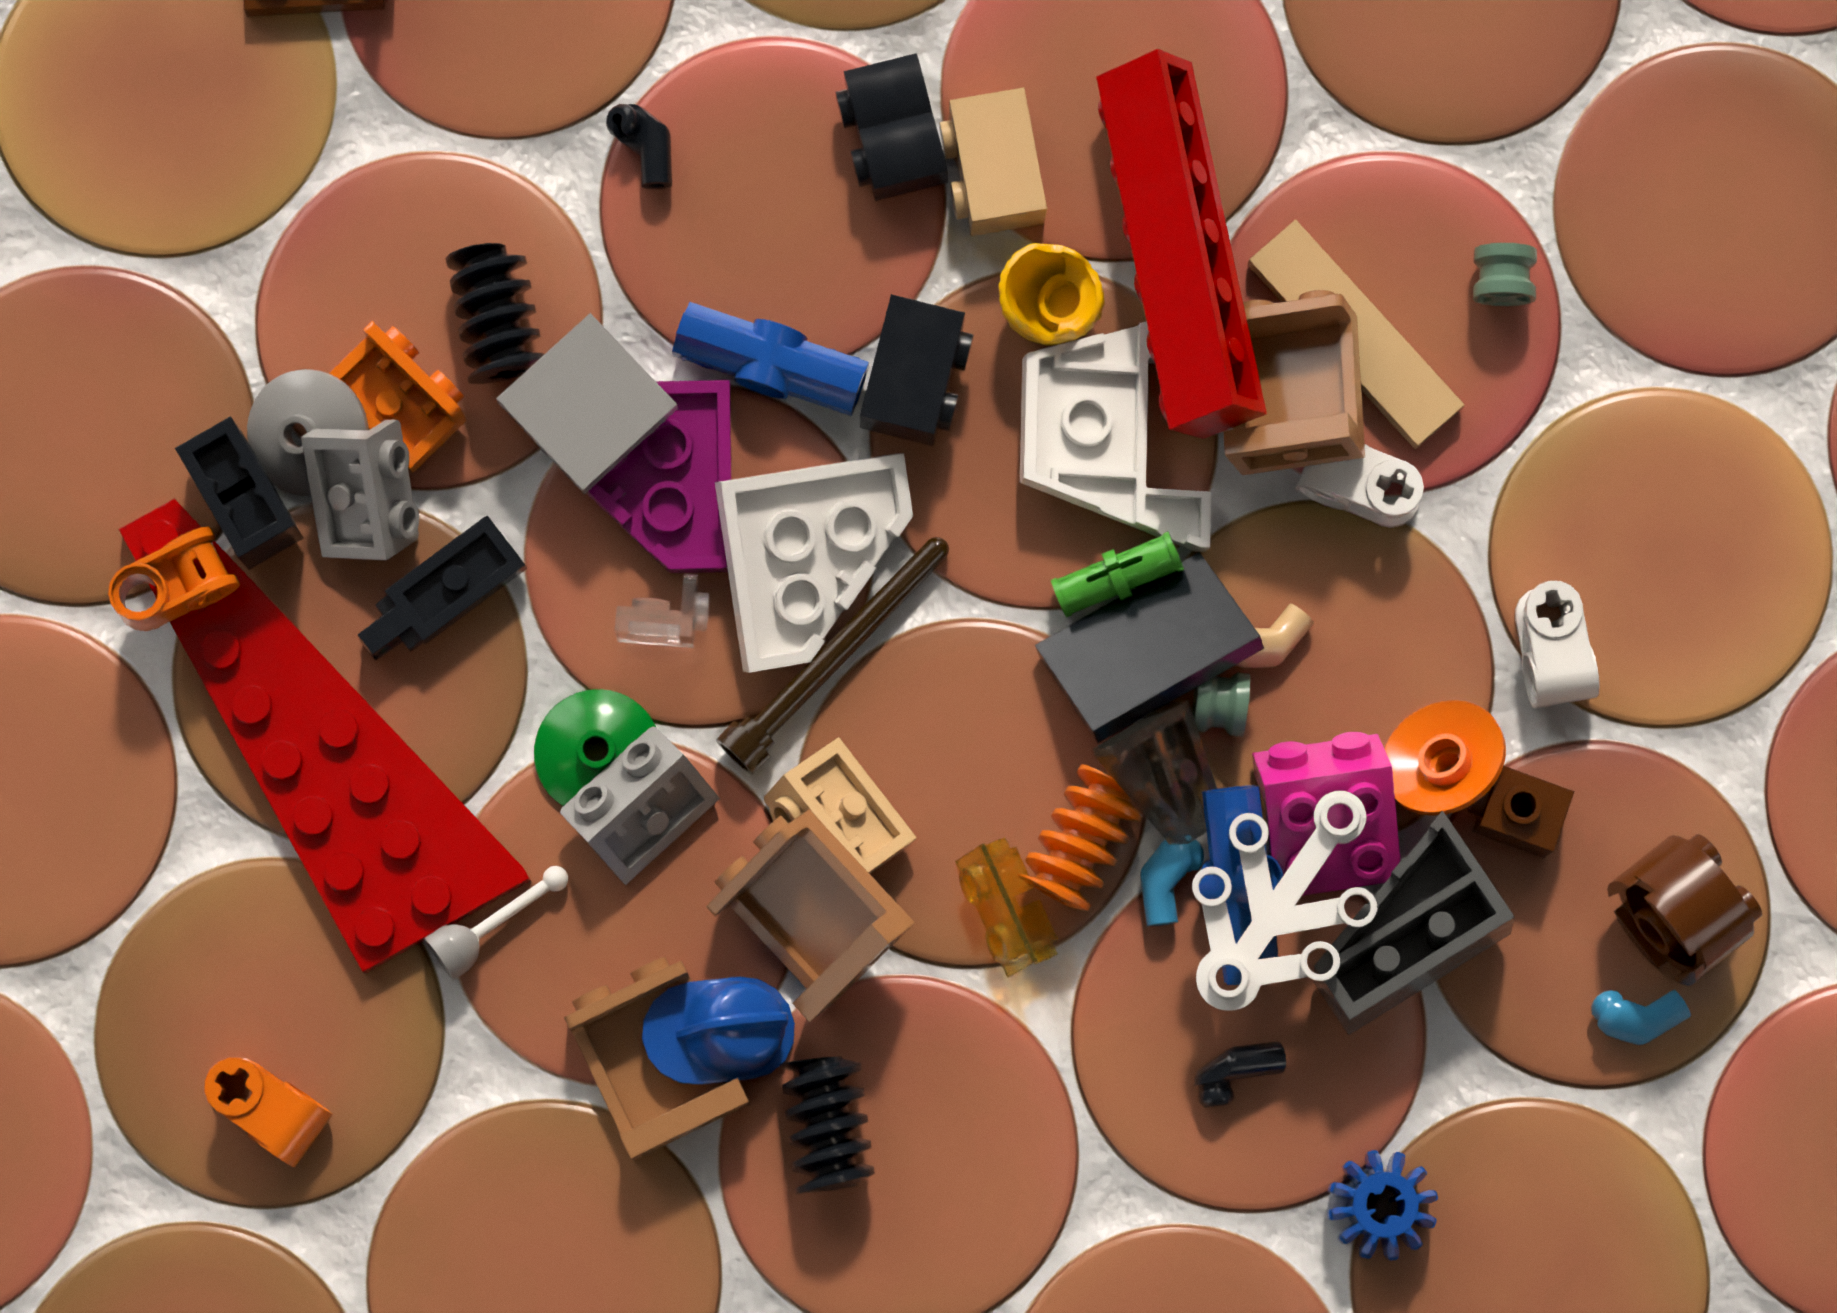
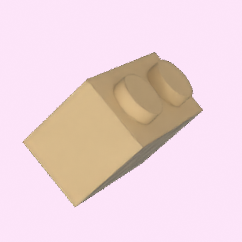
M1024 87L950 100L949 120L939 122L944 157L945 159L956 158L960 181L950 182L956 219H968L971 236L1045 224L1047 206Z

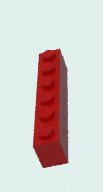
M1155 49L1096 76L1101 99L1098 103V112L1109 137L1112 152L1110 170L1120 190L1124 210L1122 228L1127 241L1131 245L1137 272L1134 278V286L1144 306L1149 330L1146 338L1147 348L1156 364L1161 388L1159 395L1160 410L1168 422L1169 430L1205 439L1264 416L1267 412L1192 62L1163 50Z

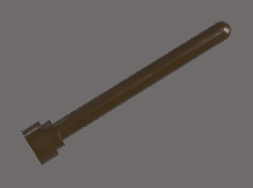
M940 537L929 539L754 719L747 716L740 724L733 721L716 739V742L725 753L743 770L753 775L770 758V754L767 751L775 743L771 737L947 558L949 554L948 543Z

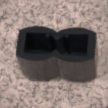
M917 53L843 71L846 89L836 91L835 95L843 127L856 126L861 148L850 150L859 187L871 185L875 201L948 183L946 161Z

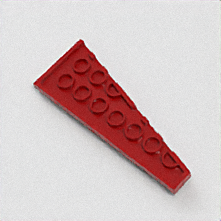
M174 498L118 530L134 559L137 561L162 549L177 537L201 528V526ZM213 541L212 544L228 575H236L240 583L239 588L220 601L184 614L170 621V624L362 972L368 973L425 941L424 938L444 925L455 924L530 882L531 879L523 866L229 555ZM194 559L193 563L200 577L205 579L206 573L200 561ZM149 584L157 599V587L153 586L152 584Z

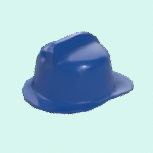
M731 977L693 981L668 988L652 1002L643 1019L642 1041L648 1059L659 1072L679 1083L704 1085L730 1082L736 1078L738 1080H750L772 1073L780 1066L779 1064L786 1060L794 1044L795 1023L786 1000L776 988L760 979Z

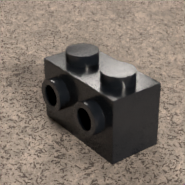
M891 294L860 413V428L934 446L938 429L950 431L958 400V394L947 392L953 368L965 371L974 334L963 332L965 312Z

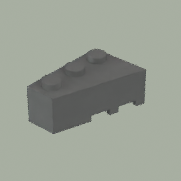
M1443 810L1430 825L1426 834L1407 857H1404L1391 872L1388 880L1374 895L1377 902V912L1374 919L1364 927L1355 928L1347 925L1332 943L1340 957V966L1337 973L1329 980L1313 982L1347 1034L1350 1035L1511 934L1515 916ZM1369 903L1361 908L1353 920H1362L1368 916L1370 912ZM1328 951L1314 965V973L1325 974L1332 968L1333 958Z

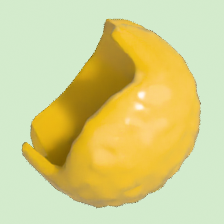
M1028 244L1012 255L1000 274L998 288L1002 315L1014 331L1029 341L1046 346H1055L1074 341L1086 335L1094 327L1095 323L1101 319L1105 299L1099 275L1091 267L1088 260L1071 248L1053 244Z

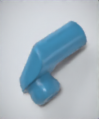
M1179 835L1172 836L1164 840L1143 865L1140 872L1147 927L1178 923L1174 887L1187 872L1199 870L1204 861L1203 847L1196 839L1184 838Z
M1609 990L1599 994L1591 1006V1013L1598 1020L1597 1026L1603 1033L1609 1037L1635 1045L1646 1044L1691 1017L1688 1006L1676 990L1670 991L1646 1007L1623 1000L1619 992Z

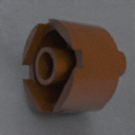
M1696 834L1690 840L1675 835L1667 837L1613 880L1607 888L1608 897L1619 893L1623 904L1614 910V913L1623 930L1635 946L1658 969L1669 962L1681 971L1673 980L1686 986L1693 985L1748 941L1754 934V922L1762 916L1761 907L1754 896L1742 886L1737 885L1735 887L1729 877L1719 867L1722 864V858L1718 850L1708 839L1700 834Z

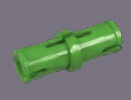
M1168 531L1160 537L1119 554H1116L1114 549L1102 553L1104 560L1058 579L1057 577L1051 579V583L1066 618H1068L1073 613L1117 595L1120 600L1133 596L1131 589L1175 571H1182L1184 567Z

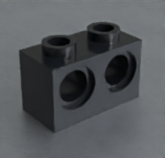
M231 416L175 448L233 550L248 570L304 539L243 432Z

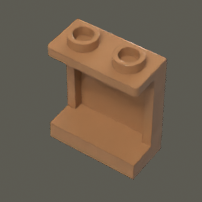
M1313 290L1301 294L1299 300L1273 303L1267 300L1243 302L1267 414L1233 427V430L1223 431L1224 453L1228 460L1243 476L1365 458L1358 322L1356 313L1344 296L1327 290Z
M809 809L790 823L780 816L765 828L753 841L760 851L749 862L743 856L740 857L715 880L714 883L721 891L706 907L714 916L726 908L733 909L801 982L806 990L792 1004L811 1022L833 1005L915 922Z
M666 957L654 960L631 972L630 974L635 983L611 994L608 986L604 985L572 1001L576 1011L564 1017L621 1134V1140L630 1159L634 1161L750 1105L738 1078L730 1082L704 1085L679 1083L661 1074L648 1059L642 1041L643 1019L652 1002L668 988L692 982L682 961L670 966Z

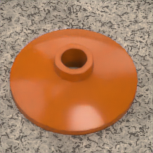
M1459 700L1441 701L1415 711L1398 725L1384 748L1392 765L1395 801L1409 811L1428 816H1438L1442 810L1445 814H1451L1477 802L1497 781L1506 757L1504 734L1494 717L1476 704ZM1457 763L1450 770L1443 772L1449 765Z

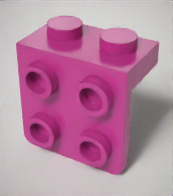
M1347 732L1335 736L1332 741L1307 745L1293 741L1281 742L1270 747L1268 751L1252 753L1254 776L1265 802L1270 856L1278 861L1282 868L1283 876L1315 831L1314 811L1317 803L1323 796L1333 791H1346L1358 797L1364 805L1366 823L1362 833L1349 843L1336 845L1302 896L1382 884L1388 880L1391 872L1400 862V849L1392 765L1378 734L1367 735L1361 732ZM1338 804L1329 809L1327 819L1334 828L1344 829L1352 823L1353 814L1347 806Z

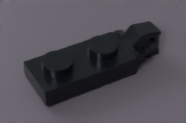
M487 515L385 590L386 596L375 604L382 616L357 634V636L375 660H378L402 642L411 652L422 643L426 645L524 572L527 567Z

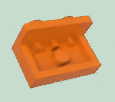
M371 321L363 329L366 338L329 374L342 380L359 398L366 413L369 430L384 420L400 421L403 442L409 451L408 469L414 473L467 421L462 409L457 404L464 396L439 370H436L429 377L413 361L419 354V351L397 328L392 326L384 333Z

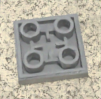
M591 313L496 398L498 404L583 494H586L678 409L677 403Z

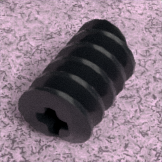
M500 243L476 244L450 253L445 258L447 267L457 272L450 279V287L453 293L463 296L454 304L457 317L468 320L458 329L461 341L472 345L465 350L463 358L465 365L477 369L467 378L468 382L472 384L495 383L521 376L544 355L543 353L525 351L524 345L536 340L541 335L539 329L521 327L520 321L536 313V308L534 304L517 303L515 298L531 289L530 280L511 277V272L527 264L526 256L507 254L506 246Z
M842 1056L779 1064L782 1069L799 1073L798 1077L782 1085L783 1094L802 1098L801 1103L785 1111L786 1120L805 1124L806 1127L788 1137L789 1145L809 1151V1154L792 1162L793 1172L812 1176V1180L795 1189V1194L856 1187L858 1182L875 1174L874 1166L855 1162L854 1159L855 1156L871 1148V1140L851 1135L853 1129L868 1122L867 1114L848 1110V1104L865 1096L864 1088L845 1084V1078L862 1070L861 1063L843 1059Z

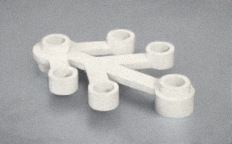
M1333 791L1319 800L1314 811L1316 829L1274 890L1272 889L1265 845L1269 836L1266 822L1263 818L1253 813L1241 814L1233 820L1229 835L1233 846L1240 853L1252 922L1236 944L1226 905V900L1230 897L1232 890L1229 876L1225 871L1217 867H1206L1195 875L1192 890L1195 898L1203 907L1211 950L1199 963L1196 982L1201 996L1208 1004L1224 1011L1239 1010L1249 1005L1255 999L1262 985L1306 977L1314 981H1326L1337 973L1340 966V957L1337 950L1327 942H1313L1303 950L1302 954L1259 959V957L1274 936L1344 923L1348 926L1359 928L1368 925L1374 919L1377 912L1376 899L1371 892L1360 887L1348 889L1340 898L1296 905L1336 845L1349 843L1362 833L1366 823V811L1363 803L1354 794L1346 791ZM1342 804L1352 811L1353 820L1348 827L1337 829L1328 822L1327 813L1334 805ZM1246 821L1257 823L1262 831L1261 839L1256 844L1250 846L1240 843L1236 837L1238 826ZM1217 875L1224 881L1225 890L1219 898L1207 899L1200 893L1199 884L1205 876ZM1360 895L1368 900L1370 912L1367 917L1362 920H1353L1347 916L1344 904L1349 897ZM1316 949L1328 951L1333 958L1332 968L1325 974H1316L1308 967L1307 958ZM1226 965L1235 966L1242 975L1240 985L1231 991L1221 989L1216 982L1218 970Z

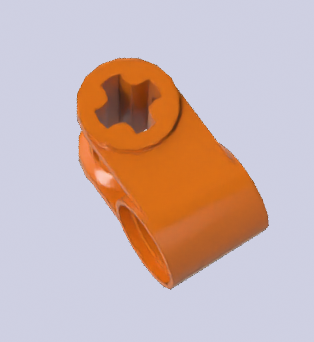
M201 527L185 533L166 544L162 549L124 566L115 573L109 584L108 595L112 607L127 626L139 631L158 629L160 626L184 614L220 601L239 588L240 583L236 575H228L212 544L216 535L211 527ZM194 559L200 561L206 573L205 579L200 577L193 563ZM146 583L157 587V599L149 609L136 612L126 608V595L135 585Z
M229 1057L218 1061L209 1070L205 1079L204 1092L208 1103L217 1112L246 1131L247 1135L257 1144L294 1168L333 1115L306 1093L287 1081L283 1082L258 1063L249 1059ZM246 1071L249 1077L245 1085L252 1091L248 1100L235 1098L228 1103L225 1097L228 1094L229 1088L222 1082L225 1075L239 1076Z

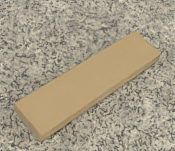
M1296 219L1249 259L1247 265L1281 302L1299 300L1301 294L1313 290H1327L1344 296L1357 315L1361 391L1415 450L1464 407L1465 404Z

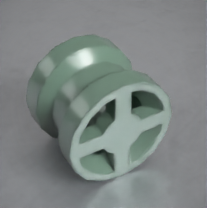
M1490 243L1475 247L1473 263L1480 269L1479 281L1473 286V300L1475 302L1491 306H1520L1535 302L1536 286L1530 281V269L1537 263V249L1535 247L1519 243Z
M1237 672L1231 678L1215 676L1196 687L1193 699L1191 730L1205 733L1211 727L1223 728L1230 736L1243 737L1249 705L1250 674Z

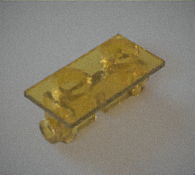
M1006 837L987 845L985 843L981 844L955 861L960 871L959 882L966 899L975 905L986 929L985 939L988 950L992 957L1002 965L1007 978L1032 964L1042 963L1058 955L1053 943L1059 939L1053 930L1040 899L1022 907L1019 906L1015 896L1033 889L1032 886L1016 875L1029 876L1017 846L1010 848Z

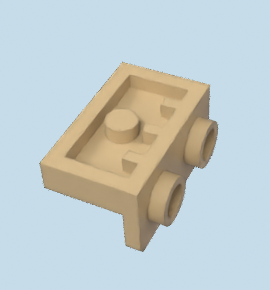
M839 737L785 773L764 796V801L770 808L773 821L782 816L790 823L810 809L869 874L905 850L917 838Z

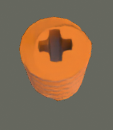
M1081 764L1076 773L1088 788L1068 786L1063 795L1075 810L1055 808L1051 815L1052 820L1062 833L1042 830L1038 840L1049 855L1029 852L1025 862L1035 873L1036 877L1016 875L1036 890L1065 906L1089 911L1092 905L1080 892L1082 885L1100 889L1103 887L1104 882L1093 870V866L1095 863L1115 866L1117 860L1106 848L1107 842L1128 844L1130 838L1118 823L1121 819L1140 822L1143 816L1131 803L1134 797L1139 798L1132 789L1093 767Z

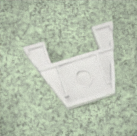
M1147 321L1128 329L1105 335L1101 333L1027 353L1022 359L1019 483L1157 537L1169 531L1174 544L1195 552H1206L1210 548L1211 492L1146 487L1148 363L1155 364L1149 354L1146 343L1147 334L1149 333Z

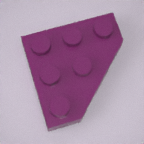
M730 380L656 381L677 403L678 409L586 494L669 573L728 572L715 482L732 480Z

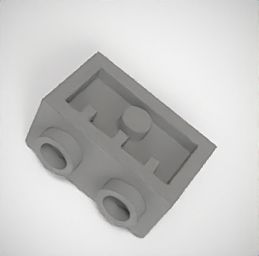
M384 420L370 430L313 429L301 437L322 557L388 560L418 539L419 511L413 502L408 472L409 451L403 442L399 420Z
M650 727L637 740L627 746L624 752L591 782L582 787L561 808L560 814L626 885L711 808L720 797L685 755L656 727Z

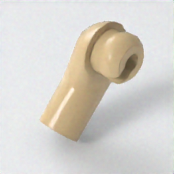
M1290 603L1270 628H1255L1261 636L1264 649L1236 664V666L1241 668H1272L1281 664L1311 628L1314 621L1303 610Z

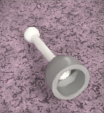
M551 866L544 872L542 881L474 928L469 929L468 927L456 924L444 925L425 937L424 940L440 965L454 981L470 970L479 955L480 938L548 891L564 889L568 883V874L560 866Z

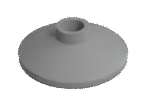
M304 369L282 374L269 382L261 390L249 413L247 438L248 443L273 485L294 495L311 496L303 446H299L293 441L291 433L293 426L296 423H300L304 426L307 433L313 429L369 430L366 413L359 398L347 384L329 373Z

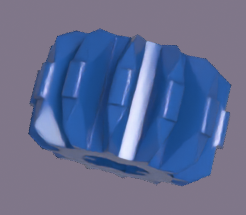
M1377 1150L1366 1152L1365 1155L1368 1175L1356 1163L1347 1161L1343 1164L1342 1169L1345 1175L1353 1182V1187L1337 1182L1329 1185L1328 1192L1330 1194L1347 1199L1346 1207L1329 1209L1327 1211V1218L1331 1221H1337L1349 1217L1352 1224L1342 1230L1337 1239L1341 1244H1348L1362 1233L1364 1237L1359 1247L1360 1257L1370 1259L1376 1251L1379 1239H1381L1383 1254L1388 1261L1397 1260L1400 1251L1397 1236L1400 1237L1407 1247L1412 1250H1418L1423 1243L1419 1235L1411 1228L1412 1224L1429 1229L1435 1227L1436 1218L1430 1214L1418 1212L1419 1204L1437 1201L1438 1195L1435 1190H1426L1416 1194L1413 1187L1425 1178L1427 1171L1422 1166L1411 1170L1405 1177H1402L1401 1172L1405 1164V1155L1403 1153H1393L1389 1159L1386 1172H1384L1380 1154ZM1384 1188H1386L1394 1195L1389 1199V1202L1397 1201L1396 1215L1383 1216L1380 1223H1378L1370 1216L1376 1210H1367L1368 1196L1381 1194Z

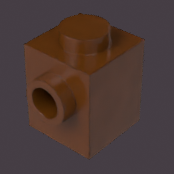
M1503 766L1497 781L1491 789L1477 802L1468 807L1469 813L1477 815L1472 832L1545 858L1555 850L1575 791Z

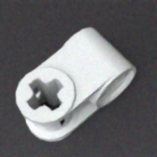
M1365 444V458L1305 466L1296 489L1302 495L1322 505L1345 510L1380 526L1393 528L1403 526L1412 520L1418 511L1424 485L1422 476L1413 465ZM1392 482L1403 486L1401 494L1403 498L1399 497L1394 506L1383 502L1384 490H1387Z
M1547 581L1537 585L1519 599L1515 608V623L1522 653L1523 679L1531 706L1533 708H1541L1597 698L1600 688L1598 667L1589 642L1583 603L1579 593L1571 585L1562 581ZM1545 602L1548 607H1559L1561 617L1552 623L1549 618H1538L1536 608Z

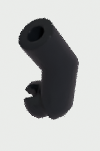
M618 104L614 106L606 117L607 129L621 143L641 156L642 187L646 189H666L671 187V134L668 127L647 110L636 104Z
M1280 1042L1235 1046L1198 1069L1194 1078V1086L1199 1087L1198 1098L1200 1104L1204 1107L1231 1104L1234 1099V1092L1230 1081L1283 1073L1286 1068L1284 1047Z

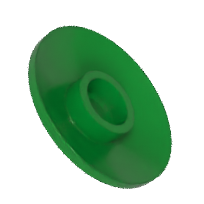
M585 690L563 699L545 716L535 739L534 762L543 787L556 802L564 806L582 787L591 782L624 752L627 746L637 740L650 727H656L652 718L636 701L611 690ZM592 739H602L608 744V754L600 761H591L584 754L586 744Z

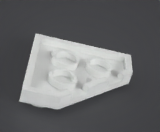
M904 453L715 482L743 672L751 673L809 663L824 644L825 641L823 639L843 610H848L876 570L875 565L893 539L900 536L913 517Z

